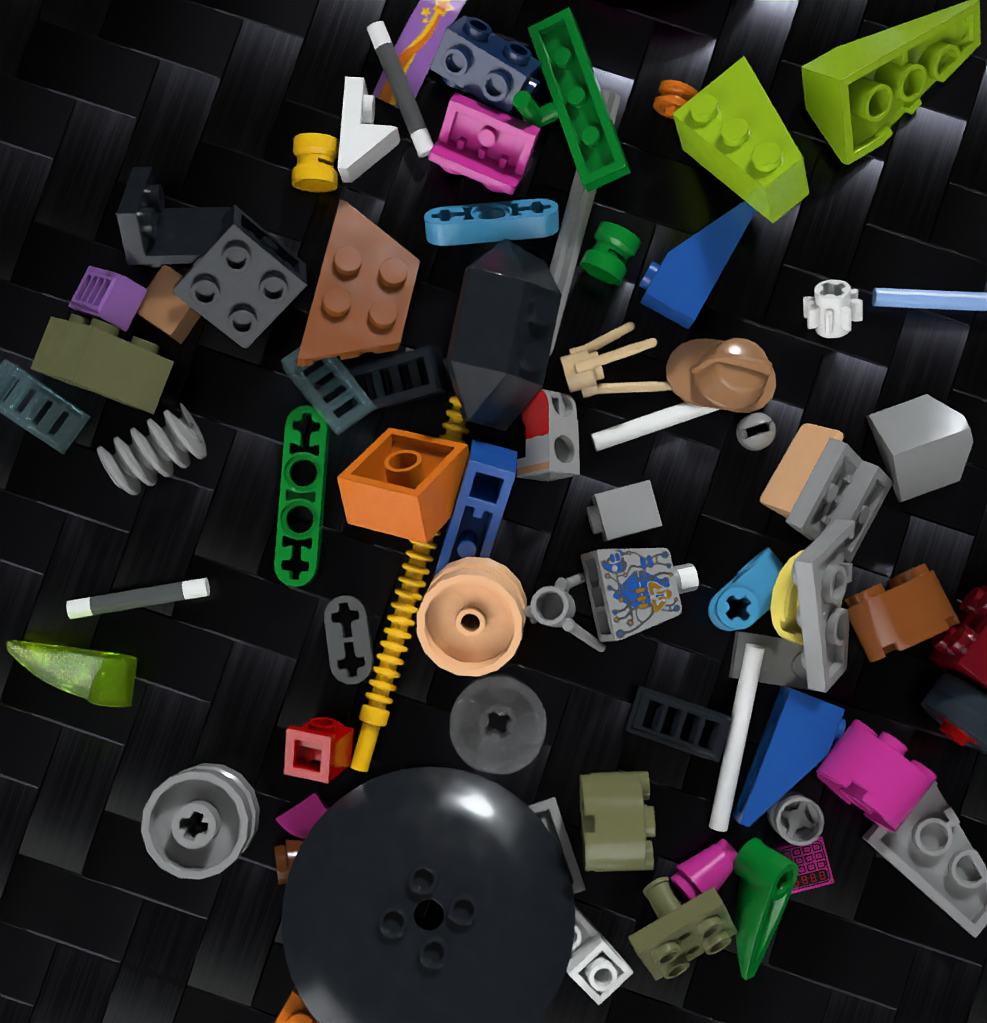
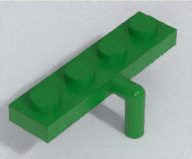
M568 7L528 27L537 57L542 62L541 68L553 101L539 107L527 91L522 90L514 95L513 105L527 123L538 128L560 119L579 177L587 192L630 174L631 172L576 19L570 8Z

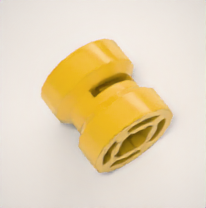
M302 133L293 138V153L297 157V166L292 169L291 184L293 187L309 192H331L338 188V172L334 169V161L339 156L340 142L337 138L321 133Z

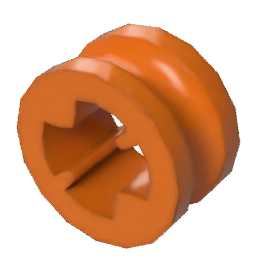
M664 80L659 86L661 96L655 98L653 107L658 113L674 119L673 113L693 98L698 91L680 81Z

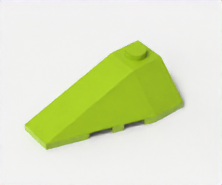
M968 0L838 46L801 67L806 110L841 163L849 165L883 145L893 134L890 127L905 112L912 115L922 105L920 97L936 80L944 82L981 45L980 1Z

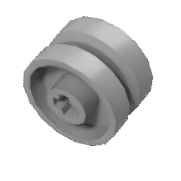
M202 763L184 769L168 778L156 788L143 810L141 833L146 850L161 869L178 878L201 880L219 874L233 863L251 844L258 830L260 807L254 789L243 775L225 765ZM198 812L204 815L201 822L208 823V826L199 822Z

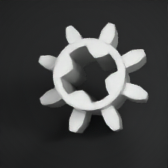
M823 281L816 285L814 289L815 297L808 296L803 298L804 318H807V328H815L816 333L822 337L839 338L845 336L851 331V321L858 322L863 320V300L858 299V290L851 289L850 285L845 281Z

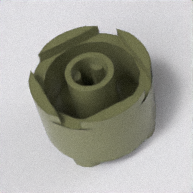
M648 771L602 772L580 775L581 843L584 870L594 872L653 870V845L651 840H646V837H655L653 806L644 805L643 801L650 799Z

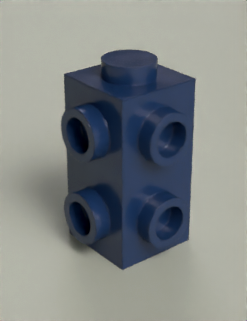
M463 16L446 28L430 69L441 75L447 85L455 89L465 90L479 98L482 104L511 115L516 110V107L513 105V97L517 92L527 91L534 99L541 84L535 78L542 62L532 57L530 50L524 45L514 41L507 42L492 33L491 27L486 22L478 18Z

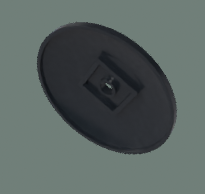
M444 767L409 768L379 776L356 787L331 806L312 827L300 846L286 882L281 919L282 940L292 980L301 999L319 1023H536L557 993L570 960L575 933L573 888L569 871L553 836L542 820L516 795L495 782L466 771ZM425 900L436 901L441 905L444 912L441 925L430 931L421 929L416 924L414 918L416 907Z

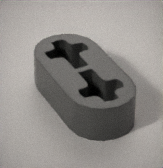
M342 595L334 598L327 605L324 613L329 662L332 674L338 681L354 685L370 676L374 667L370 622L366 605L360 599L354 596ZM343 603H348L350 610H358L359 619L351 622L352 637H346L344 624L342 622L335 623L334 613L341 612ZM347 642H353L356 657H364L365 665L357 669V676H351L349 669H341L340 660L347 658L348 655Z

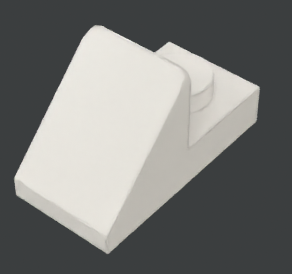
M345 76L337 168L342 181L349 183L356 180L400 143L397 127L373 124L375 96L368 95L365 80L360 77Z

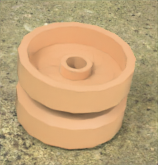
M465 557L448 563L434 576L417 612V635L424 652L438 667L459 676L479 677L499 670L514 656L523 635L526 621L523 610L527 606V598L520 580L505 565L489 558Z

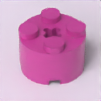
M856 719L846 729L816 771L817 777L838 797L849 805L852 802L865 811L863 813L865 817L892 833H895L903 825L937 778L923 764L915 760L910 762L906 759L904 755L908 749L895 737L882 732L878 738V735L871 728Z

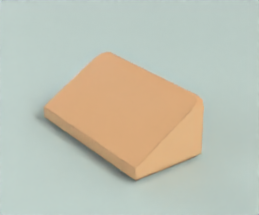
M803 424L762 493L760 502L788 518L830 437L842 441L844 438L843 433L814 424Z

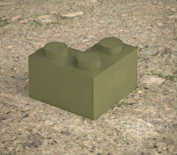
M71 314L69 321L50 317L30 369L72 386L95 392L129 407L154 414L174 362L157 355L160 347L154 343L134 336L130 343L119 338L120 329L111 324L94 318L91 321Z

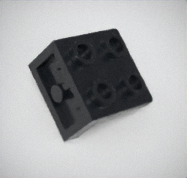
M133 167L116 213L127 265L144 264L147 267L153 268L166 264L191 263L193 265L221 235L222 217L231 207L164 208V191L161 184L155 185L152 167Z
M234 204L222 217L221 235L174 285L173 293L241 347L247 348L307 286L306 264Z

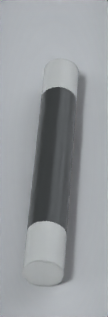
M383 21L374 22L367 27V31L420 158L426 157L434 146L385 24Z
M200 578L70 600L66 604L67 614L70 619L205 597L210 595V587L207 578Z

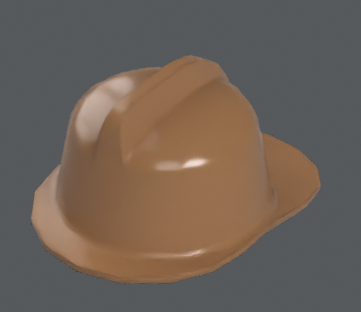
M732 338L726 341L693 339L680 344L671 353L666 365L667 382L672 391L683 401L697 406L739 413H751L762 409L772 399L776 389L773 364L769 362L764 350L748 339Z

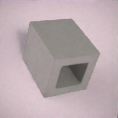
M650 480L595 494L592 497L594 506L586 508L592 532L594 535L601 533L603 542L662 526Z

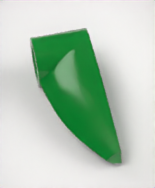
M752 838L743 845L736 856L733 866L734 872L740 876L735 907V928L738 933L735 936L740 972L745 981L754 977L788 903L799 872L798 865L760 838Z

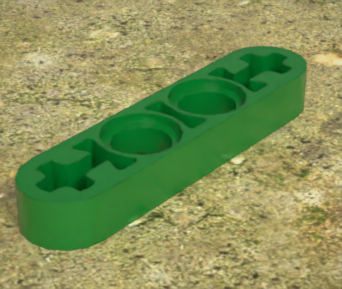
M309 405L299 406L292 410L287 417L284 434L274 567L278 579L285 585L292 587H302L313 582L320 566L330 426L326 416L316 407ZM309 415L312 416V421L315 424L320 425L319 432H311L309 447L312 449L319 448L318 456L308 452L293 453L295 445L301 448L304 446V435L296 430V425L304 423L306 416ZM307 460L315 465L317 476L312 484L301 487L294 483L291 473L293 467L298 462ZM296 507H307L313 514V524L308 531L296 533L288 525L289 514ZM287 537L299 541L312 539L311 549L301 546V560L309 562L308 571L300 572L299 579L297 580L293 579L292 571L285 570L286 561L294 560L296 548L293 545L286 547Z

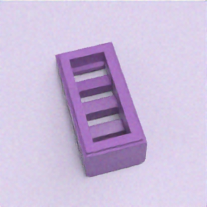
M89 266L68 307L126 332L147 293V289L121 274Z

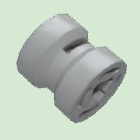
M789 790L767 810L768 822L772 829L790 844L798 846L808 845L817 840L823 831L825 823L823 812L815 802L800 792Z

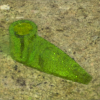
M17 640L6 641L8 652L28 671L44 682L67 693L88 699V702L91 704L107 707H128L132 705L137 657Z

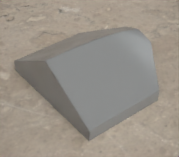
M926 394L866 416L888 476L893 481L892 486L898 502L960 481L974 442L970 426L964 415Z

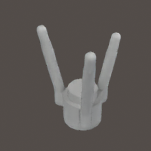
M584 572L566 579L558 578L555 586H546L539 589L532 597L531 605L524 608V615L528 617L530 623L536 624L540 622L552 627H562L565 631L572 633L599 652L606 650L605 644L599 642L595 636L576 624L572 619L576 609L575 602L568 591L570 588L586 581Z

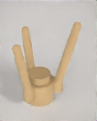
M628 322L583 346L569 349V355L560 357L570 393L581 390L583 398L596 394L658 392L672 389L667 381L597 384L596 380L605 378L602 365L640 353L657 345L655 338H649L598 355L596 350L632 331L635 328L633 322Z

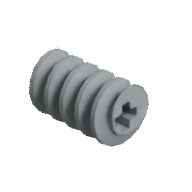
M180 403L182 417L179 419L168 409L163 411L166 426L162 428L151 418L147 420L149 435L146 437L137 429H130L133 444L129 446L118 436L114 438L115 454L111 455L102 446L97 447L100 461L116 486L124 489L131 495H137L141 491V481L148 486H153L157 483V471L164 477L172 476L174 473L173 461L181 468L188 467L191 463L189 452L198 459L206 457L207 451L204 438L196 422L183 404Z

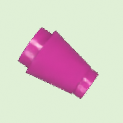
M722 838L716 844L711 845L676 866L677 872L670 878V881L686 902L712 887L717 892L733 872L734 861L738 853Z

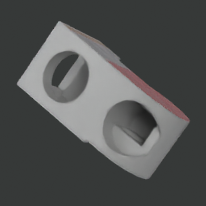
M540 389L521 412L522 421L526 426V457L517 459V478L549 482L580 475L579 429L575 401L568 394Z

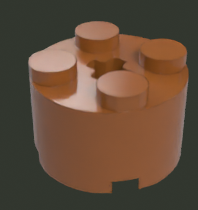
M925 563L887 580L890 587L888 591H885L882 583L845 599L848 606L850 623L869 662L885 658V654L895 649L899 651L904 650L949 629L950 626L960 623L934 571L929 572Z

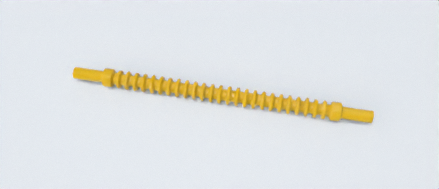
M456 395L449 398L450 403L453 404L452 409L446 410V415L450 417L449 421L442 423L446 433L445 435H439L438 438L466 444L462 437L464 434H469L470 430L466 428L467 421L462 419L460 412L462 406ZM440 531L427 544L409 540L413 543L412 550L406 551V555L410 557L409 562L402 564V567L406 569V573L404 576L398 577V580L402 582L401 589H395V594L399 595L397 602L393 601L391 603V606L395 608V612L387 616V619L391 621V626L384 628V633L388 634L387 639L380 641L384 651L376 655V658L380 660V664L372 668L377 673L375 679L369 680V684L373 686L371 692L365 693V697L369 701L368 704L362 705L359 714L362 726L350 768L354 770L368 772L380 727L387 725L390 712L386 710V706L393 703V699L389 697L391 691L397 690V687L393 685V680L401 676L397 672V666L404 664V660L400 658L402 652L408 651V648L404 646V641L412 637L408 633L409 626L415 625V621L411 620V616L419 610L415 607L416 600L420 601L423 598L422 595L418 594L420 588L426 587L422 577L430 573V570L426 568V564L433 561V557L429 554L431 549L437 548V545L433 543V539L435 536L441 535Z

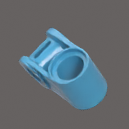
M769 547L741 568L737 576L710 600L708 606L709 618L719 629L725 631L746 629L770 610L773 587L784 564ZM738 600L741 604L737 609L740 618H728L725 613L729 610L730 606L726 601Z

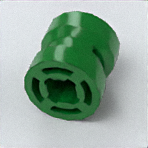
M603 221L600 222L594 234L596 242L592 249L586 250L580 262V267L603 282L620 285L627 272L625 264L628 258L635 256L641 240L626 228Z

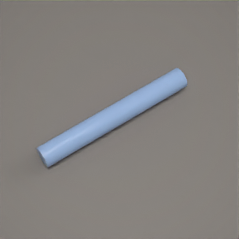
M874 288L872 292V306L987 311V293Z

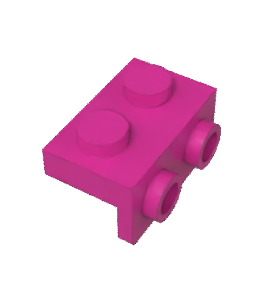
M455 92L449 101L439 139L430 150L428 159L439 164L448 173L462 174L481 182L490 191L513 195L525 176L541 128Z

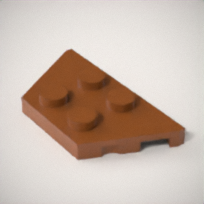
M339 201L297 358V365L311 366L313 360L340 356V360L359 357L366 352L379 354L399 349L420 260L347 201Z

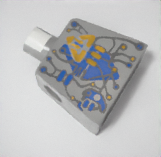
M667 548L601 549L581 554L599 642L622 640L682 613V605L679 594L695 591L699 585L698 574L694 565L687 563L673 566L671 554Z

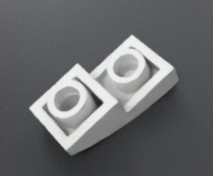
M575 906V933L566 971L600 1005L634 972L604 936Z

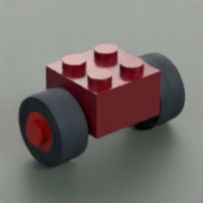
M983 585L981 588L976 587L971 590L960 604V609L963 612L958 617L960 623L950 626L949 629L937 634L933 639L931 645L935 649L927 659L945 673L939 677L933 688L923 698L921 706L933 719L941 724L939 730L961 746L967 743L980 752L987 754V585Z

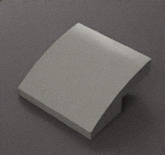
M830 437L786 523L813 542L836 519L854 520V538L846 539L844 547V561L851 563L893 481L879 466L862 460L847 443Z

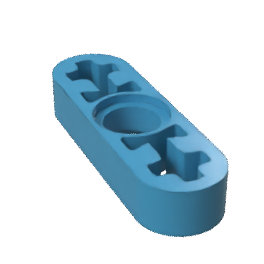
M526 199L434 208L424 215L426 240L433 245L450 246L498 242L505 239L521 240L548 237L559 230L558 204L549 199Z

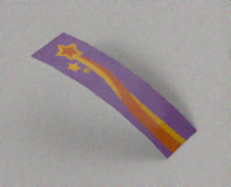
M420 0L409 18L394 49L415 98L433 62L446 28L454 23L467 0ZM383 70L372 95L399 108Z

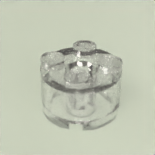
M488 674L470 682L458 695L450 715V737L456 752L469 766L488 773L509 774L524 768L539 753L546 734V715L538 695L526 682L509 674ZM495 711L499 716L509 715L510 718L506 721L507 731L501 734L497 729H493L490 732L487 730L486 726L490 723L488 714Z

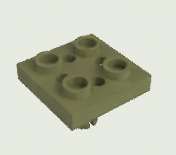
M661 877L649 883L643 890V894L649 900L658 920L628 938L637 955L657 981L662 977L671 979L682 974L690 966L689 961L705 952L707 955H711L721 951L730 944V937L738 932L714 887L683 904L672 887L669 877Z

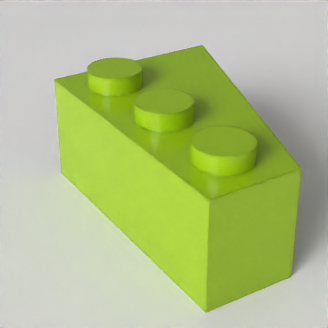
M745 56L673 113L683 151L770 222H776L809 195L803 156Z

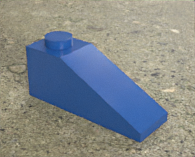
M743 201L669 251L661 266L652 261L639 285L647 290L641 300V304L689 329L698 316L756 209L746 201Z
M472 439L434 576L448 563L465 557L489 558L516 476L517 451Z
M786 686L780 687L732 813V817L739 824L747 827L751 826L829 754L831 746H834L844 734L846 721L842 717L845 709Z

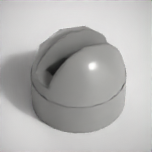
M754 412L748 414L739 422L736 434L738 441L743 447L748 450L757 451L764 449L773 442L776 427L768 415ZM762 424L767 425L768 432H761L748 437L746 429Z

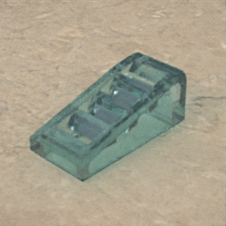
M300 347L281 360L284 371L337 436L375 409L373 402L337 356L321 359L325 364L307 377L303 374V371L310 366L303 367L297 365ZM330 372L336 376L318 390L313 387V384ZM341 385L347 389L328 404L323 400L325 396ZM352 398L359 403L340 418H337L333 411Z
M7 359L1 362L0 413L64 454L91 416L17 364ZM17 380H19V382L17 383V385L14 387V389L12 390V392L9 394V396H8V397L6 398V400L4 401L3 399H4V398L6 397V395L9 393V391H10L11 388L14 386V384L17 382ZM31 388L35 390V395L22 412L18 411V406ZM48 400L53 403L39 424L33 421L45 403ZM66 411L70 415L55 436L48 431L61 413Z

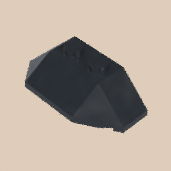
M507 239L499 241L494 245V248L484 253L465 268L446 357L452 385L462 406L460 408L462 419L498 432H505L543 387L562 297L543 255Z

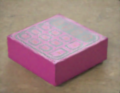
M821 835L817 840L808 845L798 846L790 844L788 841L773 845L774 849L798 865L799 872L791 894L834 883Z

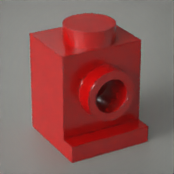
M328 717L312 718L301 727L290 725L286 729L284 774L323 783L331 782L351 764L354 728L346 727L341 722ZM318 760L320 764L312 763L311 761Z

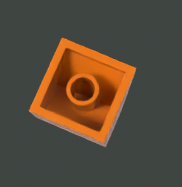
M389 427L337 477L347 523L427 544L452 516L469 454L468 444Z

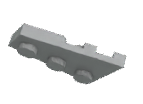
M836 519L793 563L792 580L797 585L799 601L797 624L802 628L804 646L801 662L803 668L806 669L808 689L826 693L847 669L850 619L848 610L841 608V603L847 583L852 581L853 564L844 562V547L846 539L854 538V520Z
M935 780L903 825L895 833L874 823L862 838L963 929L976 938L987 925V867L959 825V819L952 807L946 803L936 786L938 783Z

